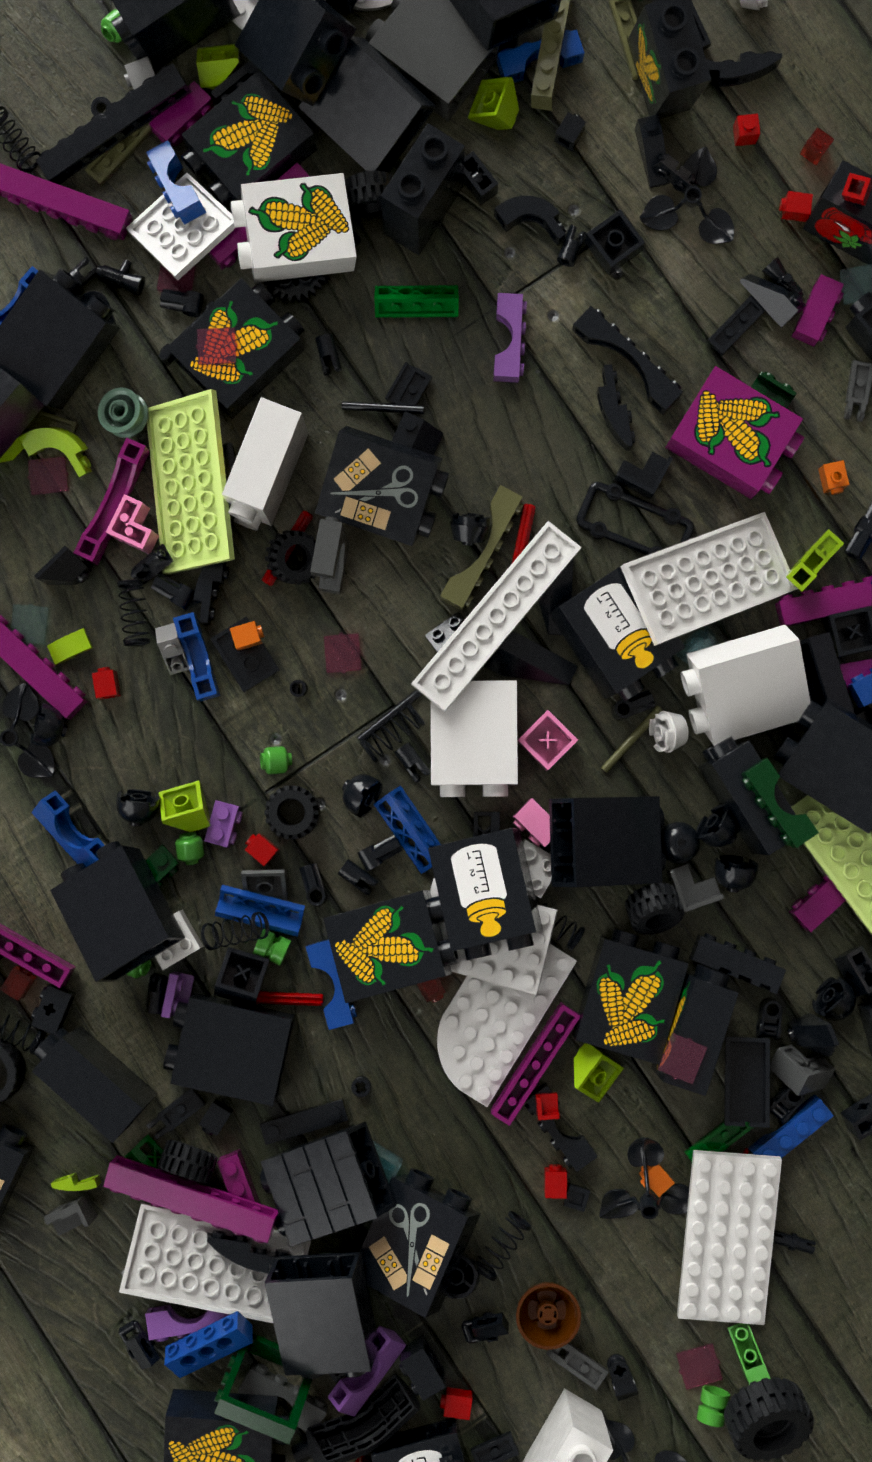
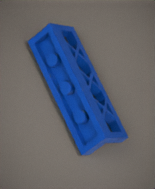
M400 785L374 803V806L422 874L432 868L428 848L441 844ZM387 801L391 807V812L385 809L382 804L383 802ZM396 820L402 823L403 830L398 828ZM408 837L413 839L415 847L409 844ZM420 855L426 858L429 863L428 865L424 866L420 860Z
M222 885L215 916L229 920L237 917L241 921L243 915H247L251 919L254 912H262L267 917L269 930L298 937L305 905ZM256 915L255 926L261 927L260 920ZM259 915L262 920V928L266 929L265 922L262 916ZM244 917L243 923L250 925L249 919Z

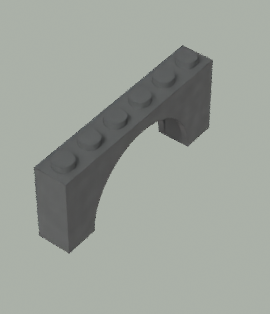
M329 516L326 519H320L310 572L313 576L320 577V591L341 595L349 542L343 523L339 522L338 518Z

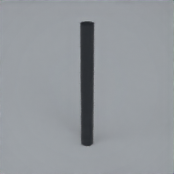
M342 402V410L404 413L406 411L410 414H425V406Z
M417 689L414 690L357 738L360 741L369 739L372 736V732L376 733L381 729V725L385 726L390 722V718H395L399 711L402 712L407 708L408 704H412L423 694Z

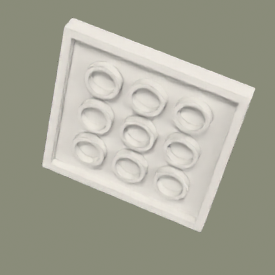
M188 173L183 175L175 184L179 186L192 185L206 211L205 214L184 225L181 218L176 219L170 209L173 206L172 202L168 204L164 195H161L126 227L127 231L177 280L185 275L235 229L232 214Z

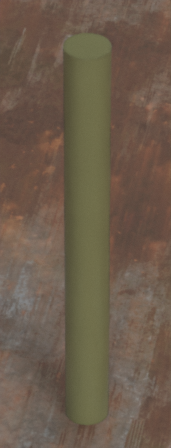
M658 705L604 763L601 769L605 773L610 771L647 730L650 719H654L655 714L663 711Z

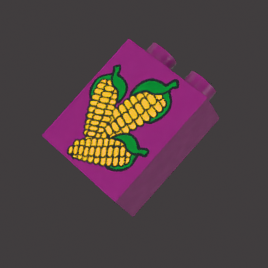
M715 366L665 448L749 499H752L760 489L770 494L778 483L783 472L774 466L781 454L791 459L805 438L796 432L803 418Z

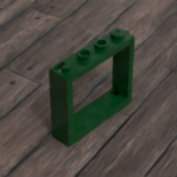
M253 1334V1343L235 1351L237 1356L232 1355L227 1368L231 1369L230 1373L225 1372L221 1382L224 1389H219L214 1401L218 1402L214 1414L290 1444L296 1431L312 1379L302 1377L288 1421L229 1397L246 1351L283 1366L278 1344Z

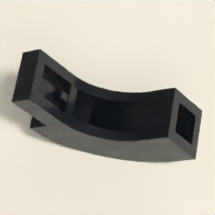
M517 196L504 201L494 210V217L505 232L519 223L530 221L541 225L557 246L564 242L566 230L561 222H557L560 212L555 206L542 198Z

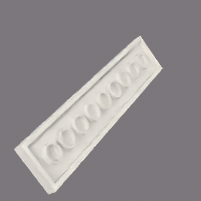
M547 521L411 685L445 712L581 550V546Z

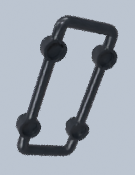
M602 482L592 483L576 518L579 527L589 531L594 539L599 540L604 537L646 556L663 550L659 546L649 548L607 530L606 525L598 521L592 524L585 521L597 490L606 493V497L610 501L621 499L663 517L664 522L669 526L680 524L686 527L680 543L690 540L694 532L693 522L682 517L678 509L670 508L666 510L623 492V488L617 483L611 485Z

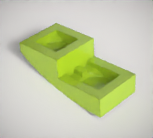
M84 628L47 645L55 665L75 658L78 654L93 649Z
M73 1173L55 1179L51 1183V1187L64 1191H83L97 1188L102 1182L99 1174L78 1180L77 1174Z

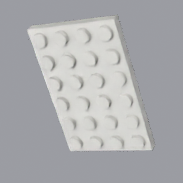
M433 878L430 890L432 898L439 896L435 878ZM537 904L543 931L532 933L533 946L508 951L506 939L490 943L492 955L472 960H466L464 949L457 950L459 963L450 965L451 971L537 995L558 910ZM441 922L439 926L443 940L448 939L445 922Z

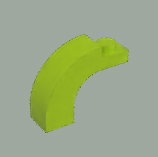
M44 427L31 430L18 437L29 456L37 455L49 447L56 448L67 456L79 477L86 476L92 472L89 459L82 454L88 447L77 435L66 429Z
M828 529L787 573L786 578L803 592L817 577L819 570L844 545V542Z

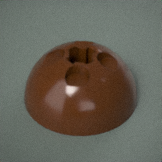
M544 1282L532 1286L522 1295L516 1310V1322L521 1335L528 1343L540 1349L553 1350L565 1346L575 1337L581 1323V1311L576 1298L567 1288L557 1283Z

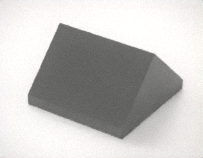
M287 869L241 871L243 890L288 901Z

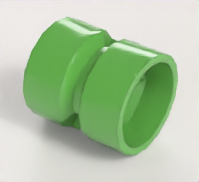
M263 929L261 937L265 935L266 929ZM269 931L265 939H258L253 954L264 958L268 957L270 962L281 966L292 940L282 936L277 938L275 933Z
M704 1385L700 1396L703 1404L698 1406L697 1420L709 1426L723 1427L725 1425L724 1409L730 1399V1393L716 1386Z

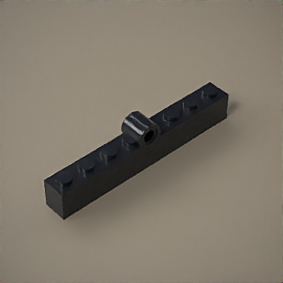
M173 63L161 68L158 74L145 79L141 86L128 91L125 97L118 102L111 103L105 97L95 98L91 104V112L94 115L91 121L84 126L76 128L74 133L67 138L59 140L57 145L50 150L42 152L36 161L47 180L60 185L192 91Z

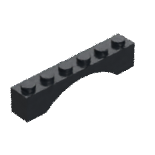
M590 306L573 324L572 331L586 344L609 348L621 354L635 367L643 380L647 401L662 415L680 398L683 393L681 386L675 380L671 381L660 366H655L645 352H640L629 337L625 338L614 323L610 324L599 309H594Z

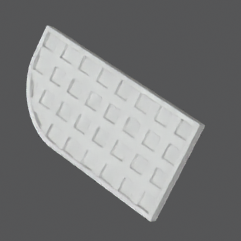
M550 944L537 995L466 976L443 1013L437 1034L440 1062L454 1086L488 1107L576 964V959Z

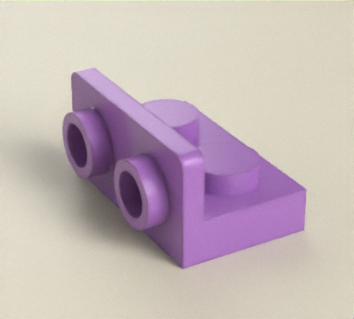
M215 800L210 818L211 826L207 829L204 841L225 848H230L231 844L234 845L237 837V832H234L236 823L240 824L243 812L240 811L241 807Z
M179 972L170 973L161 1017L170 1018L174 1016L179 1001L188 1003L194 982L193 975Z

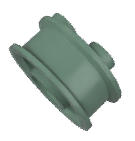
M120 387L110 390L103 396L98 406L100 424L107 431L120 438L136 436L143 430L148 420L149 412L146 402L142 397L127 388Z

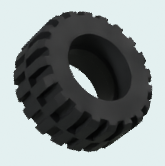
M773 1377L772 1379L764 1378L759 1382H751L747 1387H742L739 1389V1393H735L731 1397V1401H728L724 1412L725 1424L736 1450L742 1456L754 1461H760V1459L770 1461L772 1458L779 1459L785 1454L793 1453L794 1449H799L802 1443L808 1440L814 1426V1417L802 1390L796 1383L785 1378L781 1380L779 1377Z

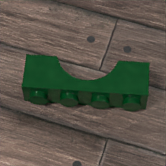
M768 758L760 760L741 774L744 778L742 779L744 786L749 791L752 790L754 792L756 803L762 810L765 808L770 815L767 817L774 828H779L782 833L780 837L786 846L798 848L819 833L807 814L791 815L784 812L778 806L774 790L780 776Z

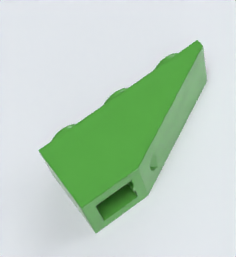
M739 1323L728 1327L727 1329L748 1386L754 1381L759 1382L764 1378L771 1379L750 1325Z

